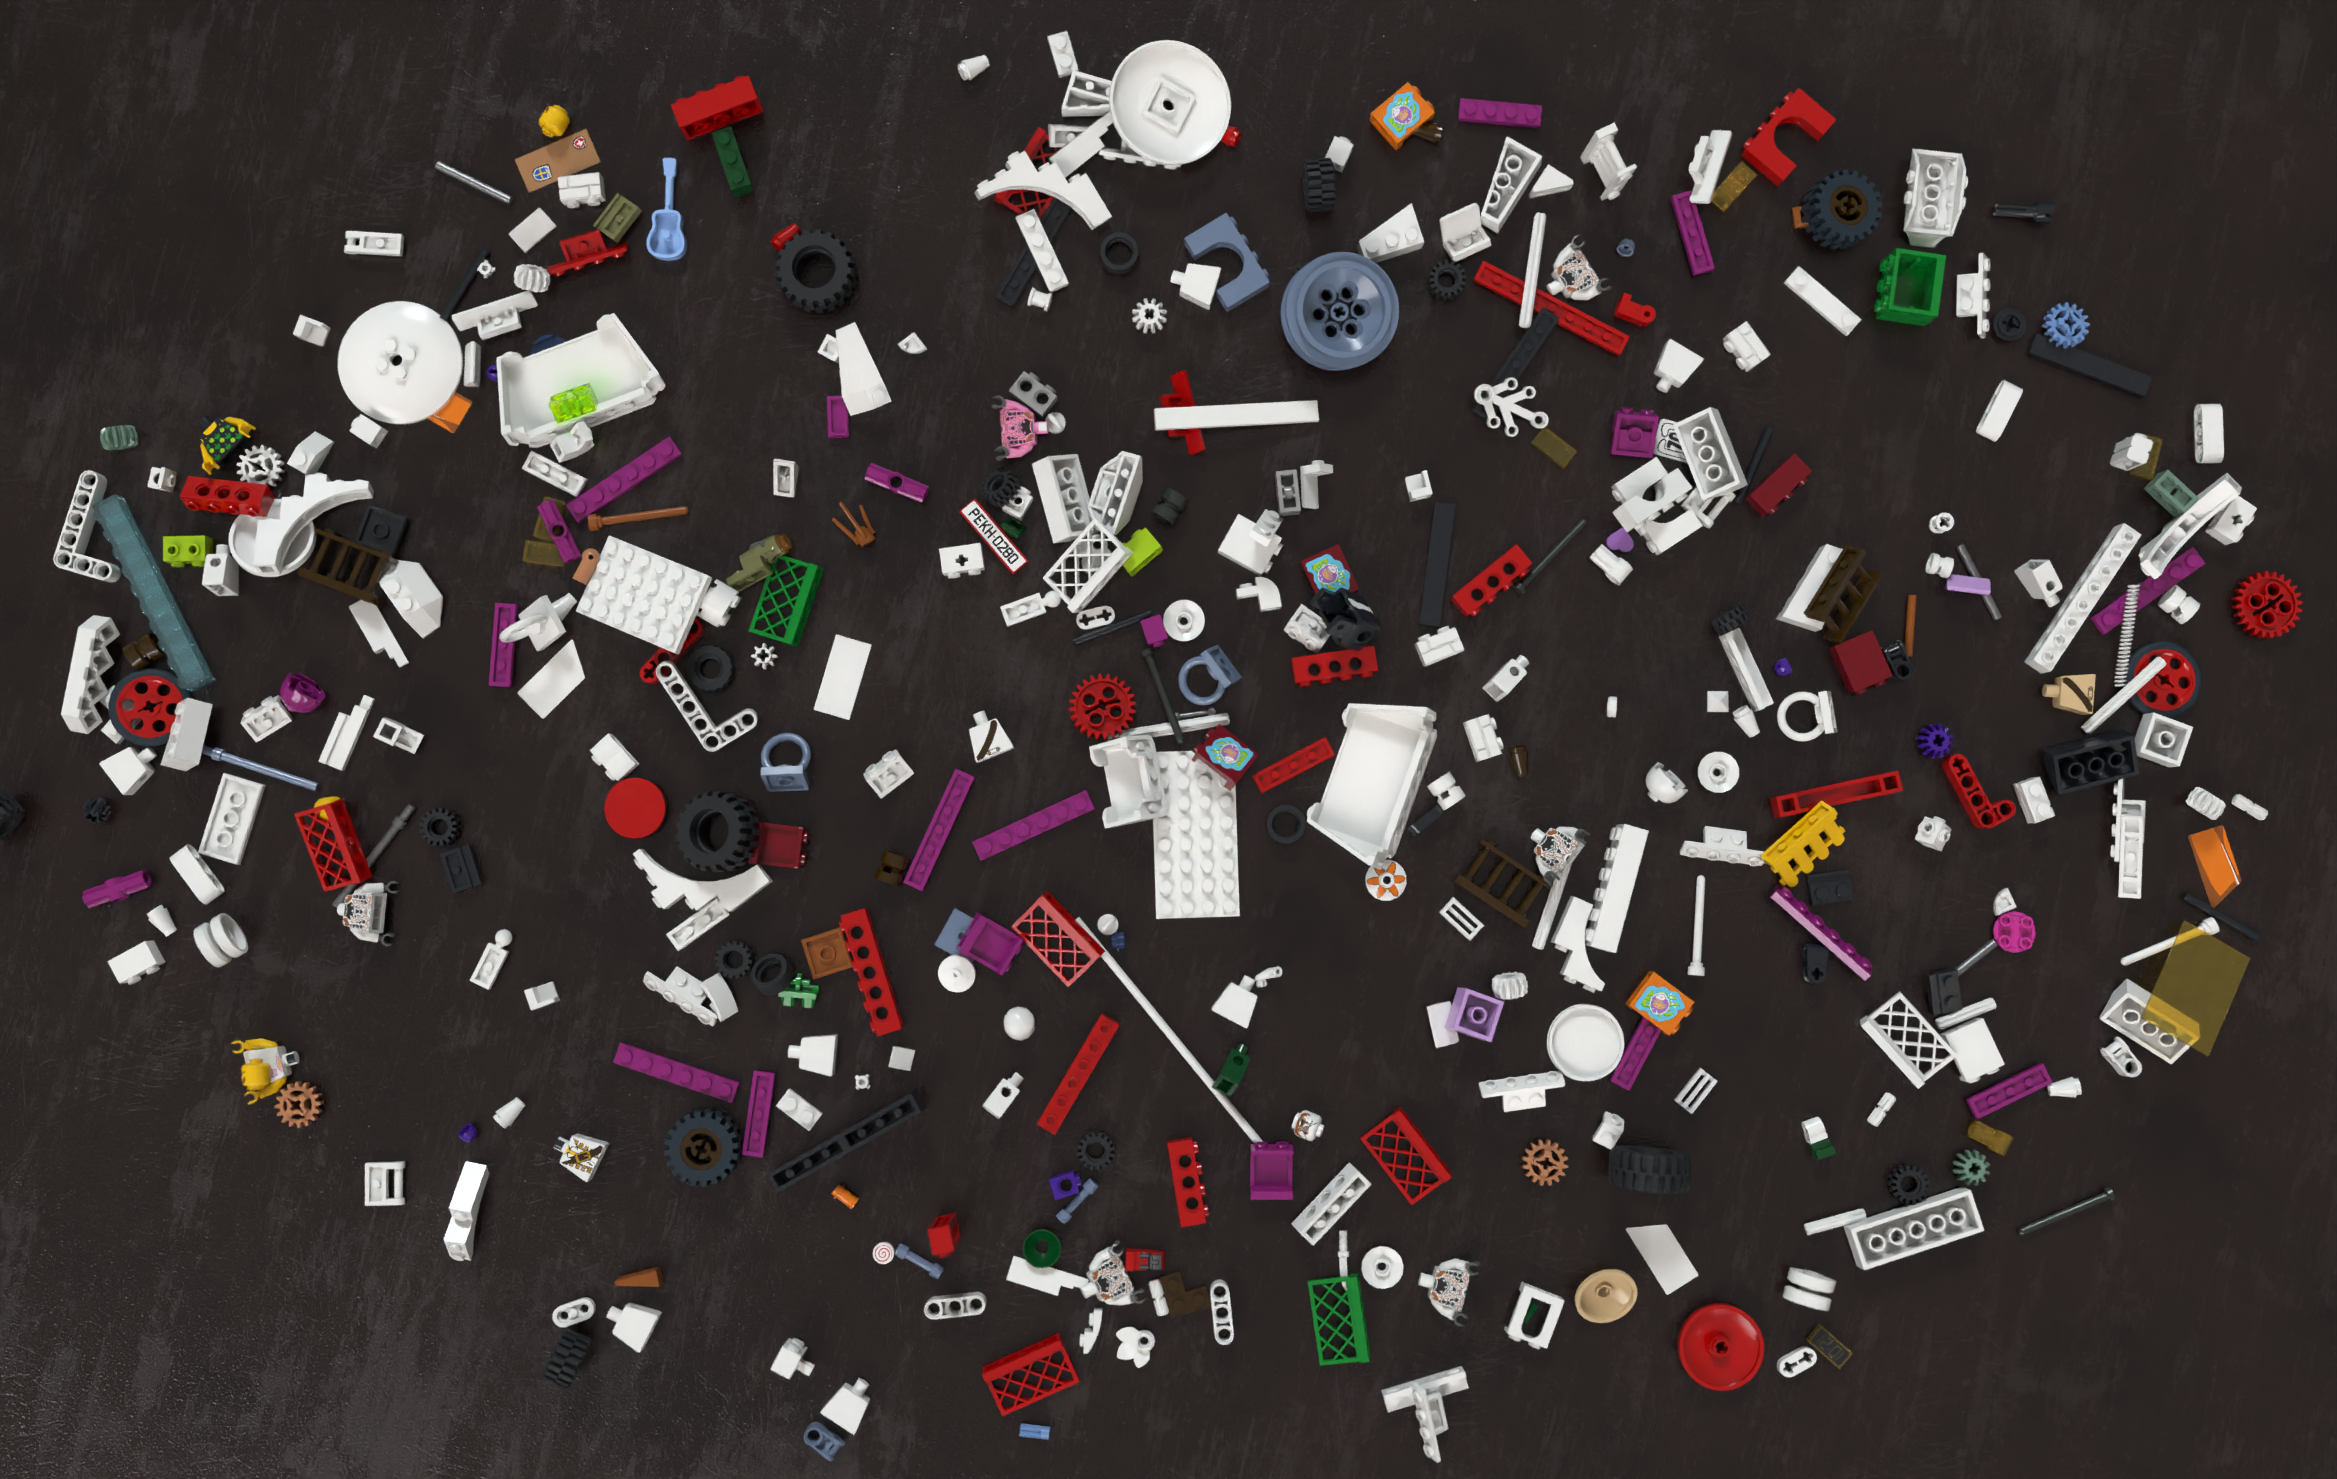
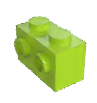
M1146 528L1137 530L1131 536L1132 539L1129 542L1122 543L1134 552L1122 565L1131 577L1163 551L1162 546Z
M163 536V561L170 563L171 567H185V564H192L194 567H204L206 555L213 554V538Z

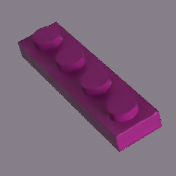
M1460 98L1458 121L1539 128L1542 106Z
M1691 190L1673 195L1671 201L1693 276L1713 271L1715 267L1696 203L1690 202Z
M495 603L489 686L512 687L515 641L504 643L500 640L499 636L503 630L517 622V604Z
M1642 1017L1610 1078V1081L1630 1091L1661 1032L1659 1028L1644 1017Z
M2039 1063L1967 1098L1966 1101L1974 1117L1979 1119L2053 1082L2044 1064Z
M758 1070L753 1072L742 1155L764 1157L776 1073Z

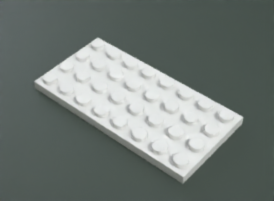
M1192 751L1156 752L1167 804L1165 816L1153 819L1156 919L1240 916L1235 786L1229 791L1224 787L1227 782L1224 778L1201 760L1197 759L1194 763L1192 758L1195 753Z

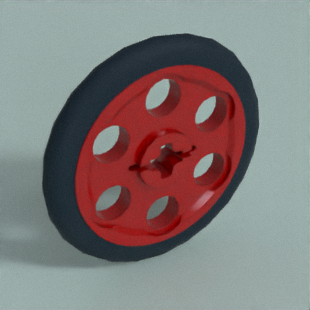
M2156 641L2146 644L2137 649L2130 657L2129 665H2127L2129 669L2125 670L2128 673L2123 675H2127L2126 678H2123V680H2127L2124 684L2127 685L2139 672L2150 664L2149 659L2152 655L2161 657L2167 664L2129 700L2143 714L2156 713L2170 719L2178 717L2195 704L2200 694L2202 680L2199 665L2186 649L2175 643ZM2172 658L2179 661V667L2176 670L2170 666ZM2165 676L2164 681L2166 684H2160L2161 680L2159 677ZM2181 677L2186 678L2188 681L2185 689L2181 688L2178 684ZM2148 691H2152L2155 694V700L2152 703L2146 700V693ZM2168 694H2173L2176 698L2173 705L2168 704L2166 701Z
M144 668L133 671L116 684L110 695L108 713L112 725L126 740L142 746H159L168 743L171 727L176 718V714H168L167 707L170 704H178L186 698L192 699L185 683L176 675L162 669ZM142 682L148 685L147 692L144 694L137 693L136 686ZM161 685H168L170 687V693L167 696L159 695L158 689ZM127 699L133 700L135 704L134 708L130 711L124 710L122 706L123 702ZM148 702L158 704L154 707V712L145 711V708L148 707ZM136 718L142 719L144 723L143 727L139 730H135L131 726L132 721ZM162 720L165 722L166 728L162 732L155 731L154 724L156 721Z

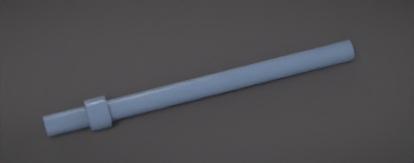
M203 745L202 754L211 756L214 760L220 762L223 760L313 791H317L319 788V783L226 753L225 750L217 747L211 748Z

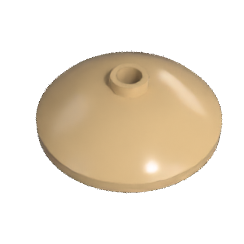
M1615 1269L1602 1270L1590 1275L1580 1284L1575 1294V1305L1579 1314L1588 1321L1595 1323L1612 1322L1623 1317L1634 1306L1638 1293L1637 1286L1632 1277L1623 1271Z

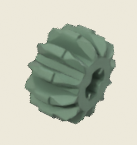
M132 425L103 428L100 432V440L103 448L106 450L127 449L138 445V433Z
M1964 1150V1155L1957 1154L1959 1161H1953L1957 1168L1952 1170L1953 1173L1958 1174L1957 1180L1964 1181V1184L1968 1186L1971 1183L1977 1186L1979 1180L1982 1182L1986 1181L1983 1175L1990 1174L1989 1171L1985 1170V1168L1990 1166V1163L1984 1162L1986 1159L1985 1155H1979V1152L1976 1150L1972 1152Z

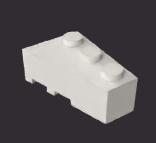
M1412 203L1359 240L1357 245L1359 255L1377 263L1422 249L1424 240Z

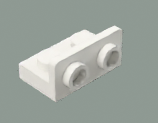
M1302 604L1284 628V631L1291 638L1298 640L1307 649L1315 653L1320 651L1330 636L1325 631L1326 625L1322 618Z
M279 695L274 698L270 696L263 700L258 708L254 709L252 707L243 713L241 724L256 743L293 720L292 716L281 704Z
M895 749L894 751L887 752L877 764L870 765L863 775L869 785L882 799L912 776L914 772Z

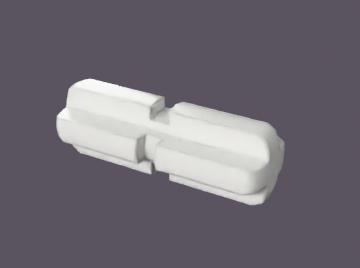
M2236 794L2231 801L2233 805L2243 811L2246 810L2248 814L2258 820H2264L2268 815L2266 809L2256 803L2253 804L2252 801L2240 794Z
M1886 1092L1877 1104L1878 1108L1875 1107L1867 1121L1873 1126H1879L1886 1115L1885 1112L1890 1110L1896 1098Z
M1160 1279L1151 1280L1149 1288L1152 1298H1155L1153 1302L1157 1315L1164 1316L1169 1313L1166 1299L1163 1297L1164 1292Z

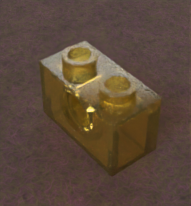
M1741 161L1714 191L1711 201L1724 212L1757 174Z

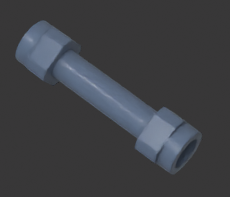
M1089 1178L1083 1184V1189L1066 1208H1062L1056 1217L1063 1224H1066L1072 1217L1071 1214L1089 1194L1092 1195L1099 1187L1098 1184Z
M900 1243L894 1253L902 1260L906 1258L930 1272L929 1275L937 1279L940 1277L944 1267L936 1262L932 1264L909 1251L910 1247Z

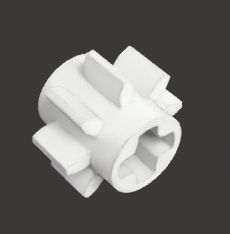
M763 643L762 648L754 647L756 653L751 655V657L757 660L754 664L755 666L762 664L764 670L767 669L769 664L775 666L773 660L778 658V656L772 653L775 650L773 646L767 649V645ZM764 652L769 655V658H765V661L760 658L761 655H764Z

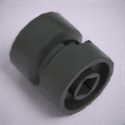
M1166 487L1160 496L1161 502H1156L1151 513L1163 522L1174 526L1179 518L1178 512L1183 511L1189 501L1180 493Z

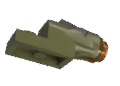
M784 533L781 535L777 534L751 544L750 549L739 556L743 570L733 573L732 576L726 579L728 586L741 592L773 574L770 563L775 562L792 548L788 537Z

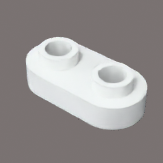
M587 1297L574 1300L557 1307L553 1312V1321L559 1327L570 1326L589 1319L595 1313L596 1306L594 1301ZM582 1305H587L588 1311H584ZM562 1312H567L568 1318H564Z

